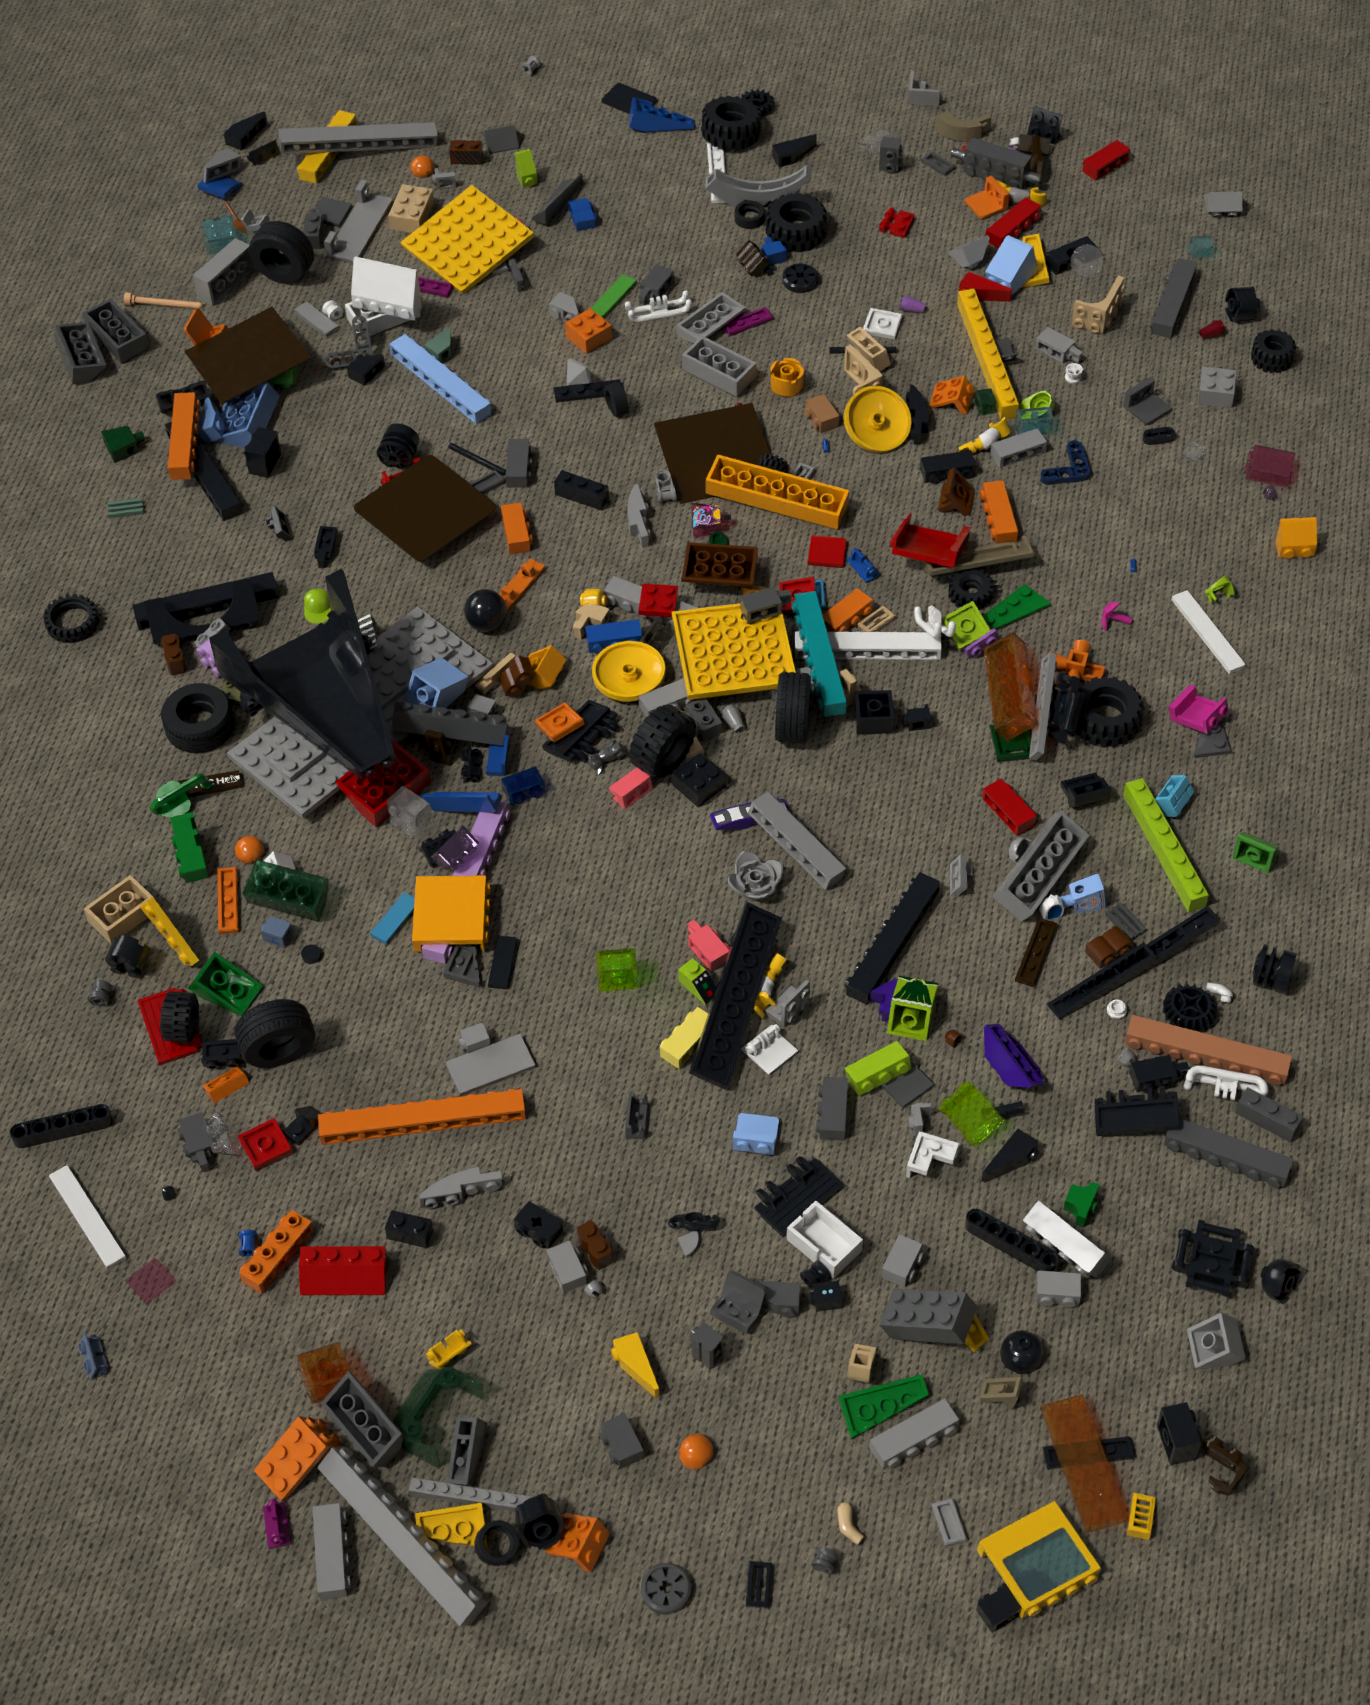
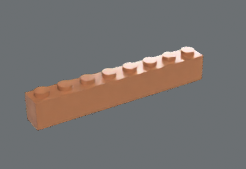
M1136 1015L1131 1016L1125 1044L1134 1049H1146L1153 1054H1170L1172 1059L1181 1058L1188 1060L1192 1064H1204L1212 1068L1255 1075L1269 1081L1273 1085H1285L1292 1058L1291 1055Z

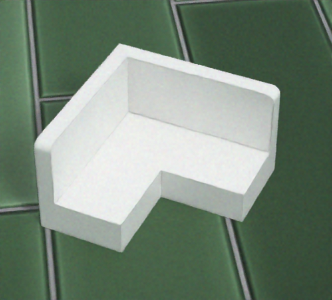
M919 1131L907 1164L906 1177L910 1178L912 1172L927 1176L932 1159L953 1165L954 1159L958 1155L959 1143Z

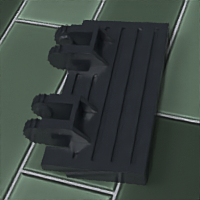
M588 700L576 712L584 720L585 724L555 743L549 738L542 745L544 751L569 762H572L574 759L585 762L588 759L586 753L592 755L595 752L594 747L590 743L598 735L608 739L611 736L609 730L616 731L619 728L618 724L612 721L618 716L617 713L611 711L609 707Z
M1161 1086L1159 1090L1161 1099L1153 1100L1154 1091L1152 1087L1147 1088L1148 1100H1145L1144 1094L1127 1096V1102H1125L1124 1090H1119V1102L1112 1103L1113 1095L1111 1091H1106V1104H1104L1103 1098H1095L1096 1135L1106 1136L1180 1130L1177 1092H1168L1169 1098H1166L1165 1086Z
M801 1156L796 1158L797 1164L805 1171L804 1174L793 1164H789L786 1167L787 1171L798 1183L792 1177L779 1187L772 1181H768L766 1187L775 1196L774 1199L761 1188L756 1191L757 1196L768 1207L760 1202L754 1209L782 1237L787 1234V1227L799 1216L803 1217V1212L812 1203L817 1201L823 1205L843 1188L844 1184L816 1158L810 1162Z

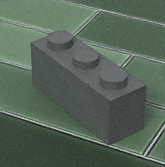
M509 439L506 465L507 487L527 488L528 482H531V471L529 469H532V459H530V456H533V446H530L529 439Z
M824 1077L823 1084H819L818 1096L822 1097V1102H818L817 1114H821V1120L816 1122V1132H820V1139L844 1141L848 1078Z
M1247 1087L1238 1101L1235 1114L1290 1143L1299 1130L1303 1119L1302 1115Z

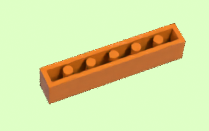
M195 392L174 394L168 458L170 480L191 479L192 472H195L193 459H196L194 447H197L195 434H198L196 422H199L197 410H200V401L196 399Z

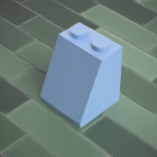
M1007 235L985 271L986 278L1012 288L1013 295L1038 271L1033 246Z
M441 657L413 670L405 701L410 704H425L431 707L446 708L465 691L469 676Z

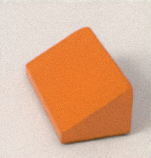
M237 1066L204 1084L203 1088L211 1100L216 1103L248 1085L249 1081L246 1074Z

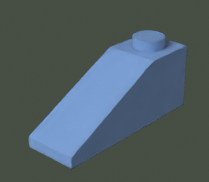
M209 397L205 399L198 424V435L206 444L223 438L226 427L219 408Z

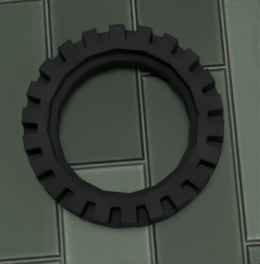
M67 594L65 595L66 598L60 596L58 597L59 601L54 599L52 601L53 604H48V609H45V614L43 615L46 630L52 638H55L58 642L61 640L62 643H66L67 640L69 643H73L75 639L77 642H80V638L85 640L88 638L87 634L91 636L93 631H96L99 624V616L92 600L90 601L88 597L84 598V595H79L78 597L77 594H73L72 597ZM67 609H83L89 614L87 620L75 628H59L54 624L55 618Z

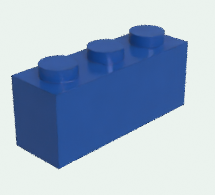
M639 619L585 626L589 653L599 654L606 647L618 642H642Z

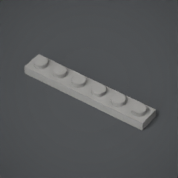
M1054 653L1047 654L1041 662L1029 759L1035 761L1044 755L1047 749L1045 741L1049 733L1047 725L1051 717V711L1049 710L1053 700L1054 672L1057 668V654Z

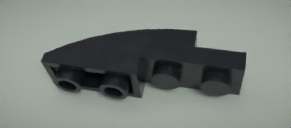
M910 385V392L906 391V402H909L907 406L911 414V426L914 427L911 428L910 439H914L913 445H920L921 433H928V409L919 390L914 385Z

